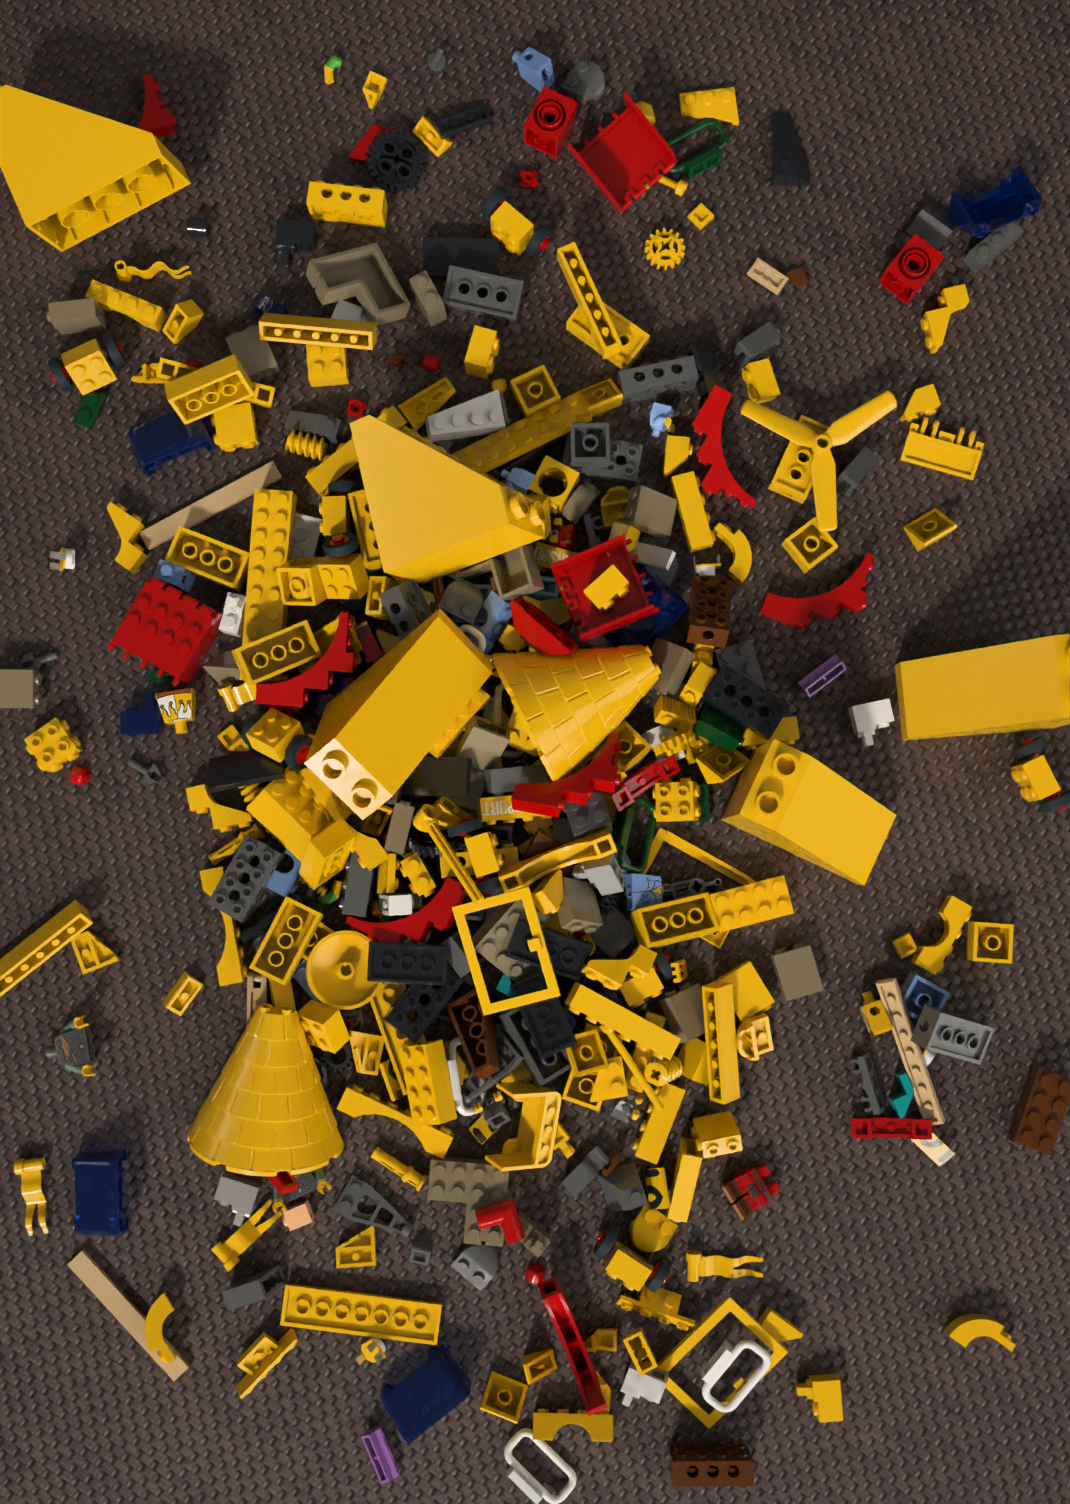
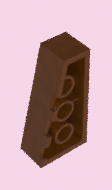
M475 988L446 1007L473 1074L485 1079L501 1069L492 1014L483 1015Z

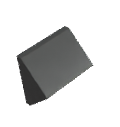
M927 203L906 233L911 237L914 234L921 236L930 246L940 249L958 224L930 203Z

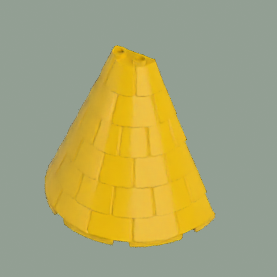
M642 644L576 649L569 654L543 656L538 652L494 653L491 655L501 681L511 697V702L552 781L566 778L583 769L605 743L611 732L617 729L640 699L659 679L658 675L661 674L657 663L653 664L650 659L653 655L648 645L644 647Z
M270 1004L257 1006L245 1031L235 1045L234 1051L223 1066L222 1072L189 1126L187 1141H190V1149L203 1161L212 1166L224 1164L226 1165V1171L245 1175L276 1176L279 1171H287L290 1175H296L329 1164L331 1157L337 1158L342 1153L344 1143L337 1128L338 1124L320 1081L321 1076L313 1059L312 1051L296 1009H292L289 1006L272 1007Z

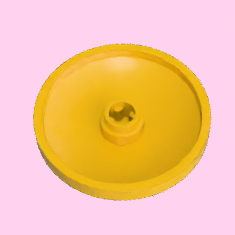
M349 930L337 931L323 937L311 950L306 963V978L310 990L323 1004L340 1010L355 1009L372 1000L380 990L383 982L367 981L369 941L372 940L367 938L366 935Z

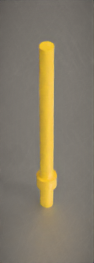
M600 1023L599 1027L603 1033L606 1032L657 1111L659 1112L664 1109L663 1104L648 1081H646L615 1031L613 1033L608 1032L602 1028L604 1024Z

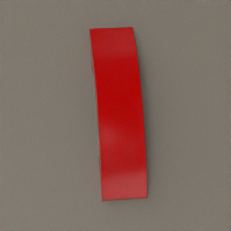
M666 755L649 763L621 782L620 786L616 787L615 793L609 795L617 811L620 812L635 802L633 798L661 779L666 781L681 771L674 755Z
M899 1117L851 1118L852 1138L872 1139V1137L932 1140V1119L904 1117L902 1119Z

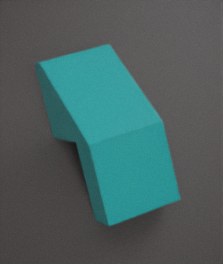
M503 974L496 990L508 995L509 998L515 997L510 987L512 984L511 979Z
M901 1070L895 1073V1076L903 1092L889 1097L894 1112L900 1119L905 1117L914 1093L907 1073Z

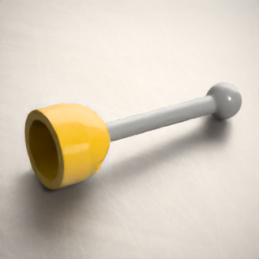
M498 379L491 382L493 391L499 389L505 425H510L511 419L508 418L503 396L507 389L506 379Z

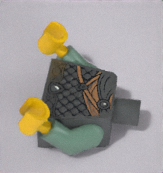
M82 1015L69 1021L59 1031V1036L54 1037L55 1045L46 1047L47 1058L57 1057L59 1065H64L66 1069L88 1077L96 1075L91 1070L92 1067L96 1066L91 1063L96 1062L90 1025L83 1022V1017H86V1015Z
M322 1167L310 1172L293 1175L299 1184L296 1191L281 1195L274 1187L272 1209L277 1214L278 1207L282 1206V1211L286 1212L287 1208L283 1201L287 1203L316 1189L320 1193L325 1194L323 1192L324 1186L331 1190L332 1186L326 1182L327 1179Z

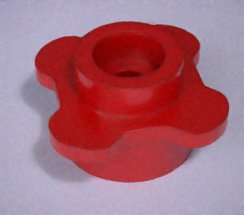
M522 170L519 174L522 180L520 186L523 189L538 187V172L536 170L528 172Z
M354 398L350 399L348 409L345 411L346 415L354 416L357 419L363 418V412L367 408V404Z

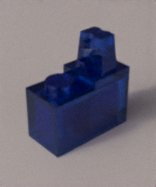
M145 692V702L142 703V706H139V710L136 707L126 708V711H120L121 735L164 734L163 717L158 702H156L155 692Z

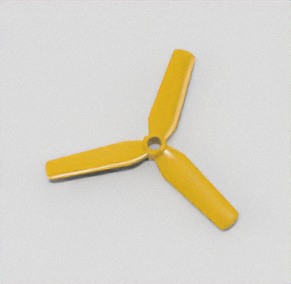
M886 391L834 421L825 433L817 434L803 423L751 400H746L742 404L740 412L742 415L798 445L811 447L814 453L811 463V475L817 527L819 531L826 532L837 528L836 464L830 448L845 444L896 408L897 401L890 391ZM823 441L826 447H819L817 442Z

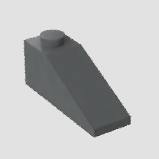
M289 410L284 429L292 431L295 428L298 433L302 430L305 435L309 432L311 437H314L316 434L318 439H321L323 436L325 441L339 444L344 426L342 421L336 418Z

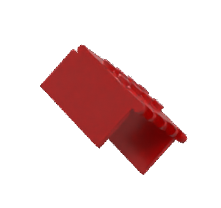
M626 92L623 94L627 109L619 116L613 112L611 115L615 120L605 129L599 125L597 129L600 133L592 141L589 142L584 138L583 142L586 146L582 150L577 152L570 143L567 145L571 155L619 213L624 212L633 204L630 199L631 196L637 200L647 191L644 184L647 183L651 188L662 178L659 173L660 170L666 174L678 162L673 149Z
M624 534L550 565L558 588L567 587L560 591L566 606L574 604L573 607L568 608L573 624L580 621L582 623L575 627L581 643L661 610L660 607H654V604L650 605L648 597L654 595V592L652 590L645 593L640 579L645 578L646 573L637 574L633 561L639 559L638 555L630 557L626 545L631 544L632 540H625ZM611 565H614L629 581V592L621 599L618 596L614 600V605L607 612L605 610L600 612L583 591Z
M152 576L149 582H145L111 640L108 649L112 651L117 644L126 649L123 655L124 658L128 659L131 653L143 659L140 667L145 668L149 662L160 668L157 673L158 677L161 678L167 672L175 677L172 685L177 686L180 680L189 685L220 632L219 626L222 614L217 611L215 612L214 609L205 604H202L197 609L200 601L187 594L180 600L183 596L182 591L171 585H168L164 591L167 583Z

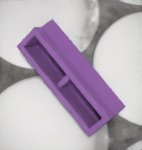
M835 654L796 685L803 694L810 698L847 669L843 661Z
M378 1425L368 1430L361 1438L380 1483H388L398 1477L400 1471L381 1426Z

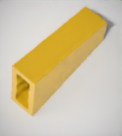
M681 1137L669 1195L670 1208H667V1219H671L674 1222L687 1223L702 1162V1152L697 1151L695 1139Z

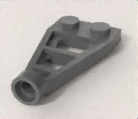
M498 1029L495 1033L498 1056L502 1063L501 1070L487 1077L488 1079L481 1086L475 1081L477 1076L471 1071L461 1091L463 1104L467 1106L476 1097L513 1072L525 1058L502 1029Z
M352 1174L333 1208L334 1211L350 1220L393 1231L406 1238L414 1226V1223L400 1213L374 1186L355 1174ZM364 1195L370 1196L376 1203V1209L372 1214L362 1213L357 1208ZM381 1208H385L393 1214V1219L390 1223L377 1219V1214ZM402 1223L405 1224L403 1229L400 1228Z

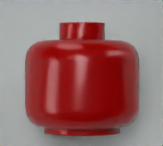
M77 765L71 769L69 777L73 784L83 786L90 780L91 775L87 767Z
M540 1263L530 1264L527 1266L525 1279L530 1284L538 1285V1283L544 1281L546 1270L544 1267H541Z

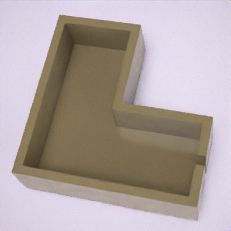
M377 243L309 260L306 276L312 287L316 288L315 293L322 305L356 296L369 321L377 323V326L406 318L411 304Z
M531 543L456 571L458 578L471 580L492 570L500 600L511 602L519 596L525 597L544 589Z
M522 899L500 905L472 936L475 950L515 983L543 971L541 968L505 956L518 918L528 921ZM535 906L540 925L543 926L553 914L549 912L542 915Z
M432 1155L427 1200L467 1203L463 1243L481 1245L482 1241H485V1245L503 1247L504 1234L501 1224L481 1230L476 1219L475 1209L507 1199L509 1171H500L484 1159L445 1156L444 1159Z

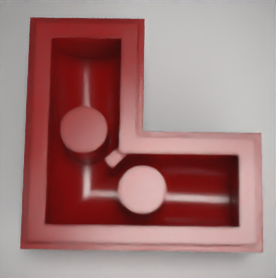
M513 1197L475 1209L476 1219L481 1230L501 1224L507 1244L525 1238V1232Z

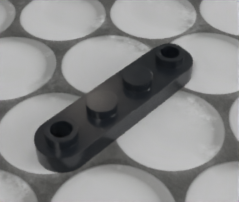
M296 892L289 897L303 905L308 902V898L304 893ZM282 904L276 906L273 909L274 912L270 915L262 916L256 925L247 927L242 931L243 935L240 939L244 945L254 942L269 930Z

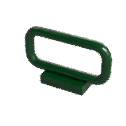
M706 119L666 140L671 147L709 126L714 127L722 138L719 143L674 166L669 173H679L686 170L685 174L690 180L721 163L722 149L729 142V135L723 125L716 119Z
M636 796L633 798L635 802L622 811L618 812L615 809L611 835L616 847H618L617 860L620 867L630 873L640 874L646 869L656 818L653 815L655 805L643 797ZM637 804L648 808L650 816L640 863L636 867L626 862L625 853L635 807Z

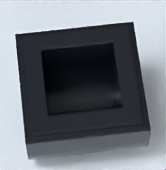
M187 219L188 236L208 238L210 225L206 220Z

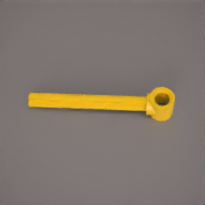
M424 804L412 818L413 825L418 830L429 833L474 904L477 905L484 900L483 895L438 828V811L432 805Z

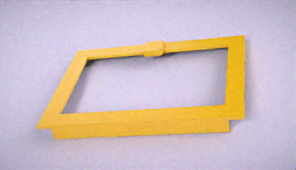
M659 828L652 841L646 869L640 873L643 875L647 873L663 841L742 885L755 882L748 875L662 828ZM730 930L699 938L720 949Z
M529 886L485 897L477 905L471 901L452 907L484 1016L561 995ZM522 899L533 939L527 940L530 952L537 951L548 989L491 1003L465 914Z
M729 1297L727 1300L723 1299L657 1364V1368L669 1372L730 1311L773 1351L770 1355L771 1365L762 1378L788 1353V1350L745 1309H742ZM760 1365L746 1379L740 1377L733 1383L735 1390L721 1403L728 1404ZM668 1377L665 1388L708 1429L726 1413L714 1409L708 1414Z

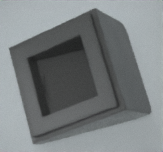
M415 1237L409 1261L428 1266L433 1241Z

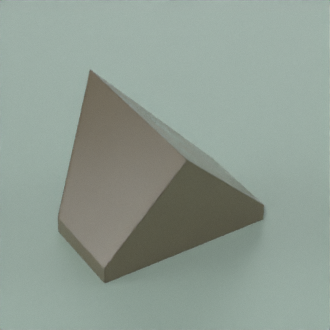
M226 651L202 666L219 685L231 682L233 687L244 683V681L239 680L240 670L231 651Z

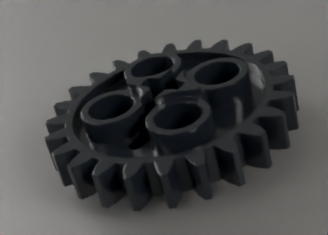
M395 129L392 130L391 134H389L388 130H385L384 136L379 133L377 138L374 137L372 139L373 144L368 145L367 148L370 151L365 153L369 157L365 160V163L370 164L366 170L373 172L370 178L376 177L375 184L377 185L381 182V189L383 190L387 186L389 193L393 188H395L396 194H398L400 188L404 193L407 191V187L412 190L413 184L417 185L419 183L418 179L423 177L421 172L425 170V167L422 165L426 160L421 158L424 152L418 151L421 145L415 146L416 138L409 140L410 134L408 133L404 137L402 130L399 134H396ZM385 146L390 147L391 150H392V153L386 152L385 149H384V147H385ZM402 152H407L410 158H405ZM381 165H386L389 171L382 170ZM399 170L405 171L407 176H401Z
M417 828L411 830L412 833H409L407 838L409 848L413 853H417L418 856L424 854V857L431 855L432 858L436 855L442 857V853L428 832L425 833ZM440 830L455 853H457V849L463 850V846H466L464 840L466 836L451 838L447 830Z

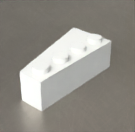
M499 389L428 416L425 423L427 437L432 442L489 435L504 429L506 425Z

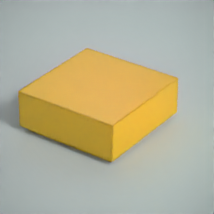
M700 203L687 218L702 230L714 218V214L705 205Z
M910 932L891 941L901 959L919 950Z

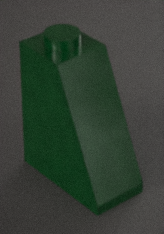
M704 701L692 732L733 753L736 747L740 748L745 740V737H743L745 728Z

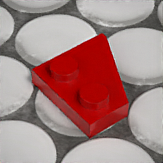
M372 125L350 153V161L365 163V160L369 158L365 153L370 151L367 147L369 144H373L372 139L374 137L377 138L379 133L384 136L385 130H388L389 134H391V127ZM385 146L384 149L388 152V146Z

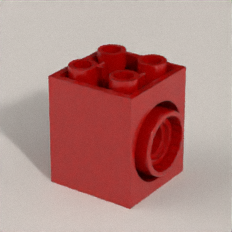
M543 87L524 124V144L557 159L577 121L578 102L570 96L565 97L559 94L553 88Z
M914 234L888 265L878 283L908 305L936 271L945 256L942 255L939 249L930 246L923 237Z

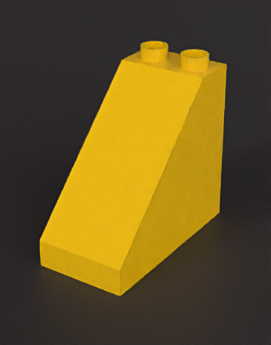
M9 85L0 86L1 170L25 226L60 252L71 248L191 184L182 163L153 133Z
M371 415L349 423L382 567L385 573L424 584L433 578L448 575L544 538L541 525L546 523L547 516L540 501L531 499L418 437Z
M438 609L326 704L304 764L364 820L389 800L401 787L492 674L493 664L441 609Z
M1070 634L1052 635L915 659L895 665L902 741L1054 729L1070 724Z
M772 739L754 749L749 756L751 762L743 769L720 820L858 885H865L896 814L812 756L776 739Z

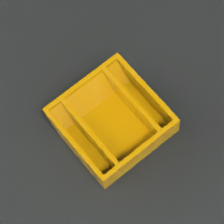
M288 766L284 771V778L273 780L246 810L302 863L303 855L309 843L308 839L314 833L324 831L325 826L332 821L334 822V820H328L323 813L326 810L322 803L320 805L316 803L312 797L315 793L311 787L307 789L301 781L304 778L301 772L308 767L302 770H295ZM333 792L336 808L341 817L347 821L355 812Z

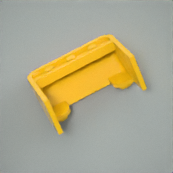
M525 1082L497 1083L496 1087L517 1102H523L517 1138L508 1139L504 1143L502 1154L485 1155V1160L500 1171L546 1167L552 1159L561 1106V1095L553 1089Z

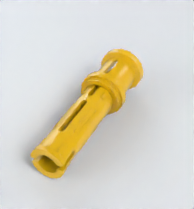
M256 822L247 831H241L238 835L239 837L208 855L212 864L217 865L237 852L247 834L258 839L264 838L265 834L262 828H259Z
M378 1146L371 1155V1158L402 1177L403 1182H408L416 1187L418 1192L428 1177L414 1170L413 1166L409 1165L408 1167Z

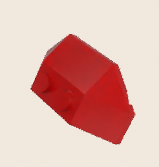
M519 596L510 602L514 630L523 640L529 642L536 652L543 656L569 654L579 647L569 634L539 608L527 602L524 597Z

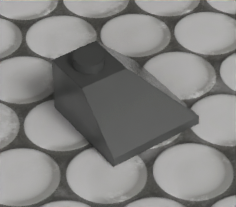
M634 1161L616 1167L607 1178L601 1172L597 1174L609 1212L631 1210L648 1204Z

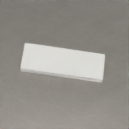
M637 542L635 550L629 552L630 557L634 555L639 557V559L633 562L669 570L676 554L673 550Z

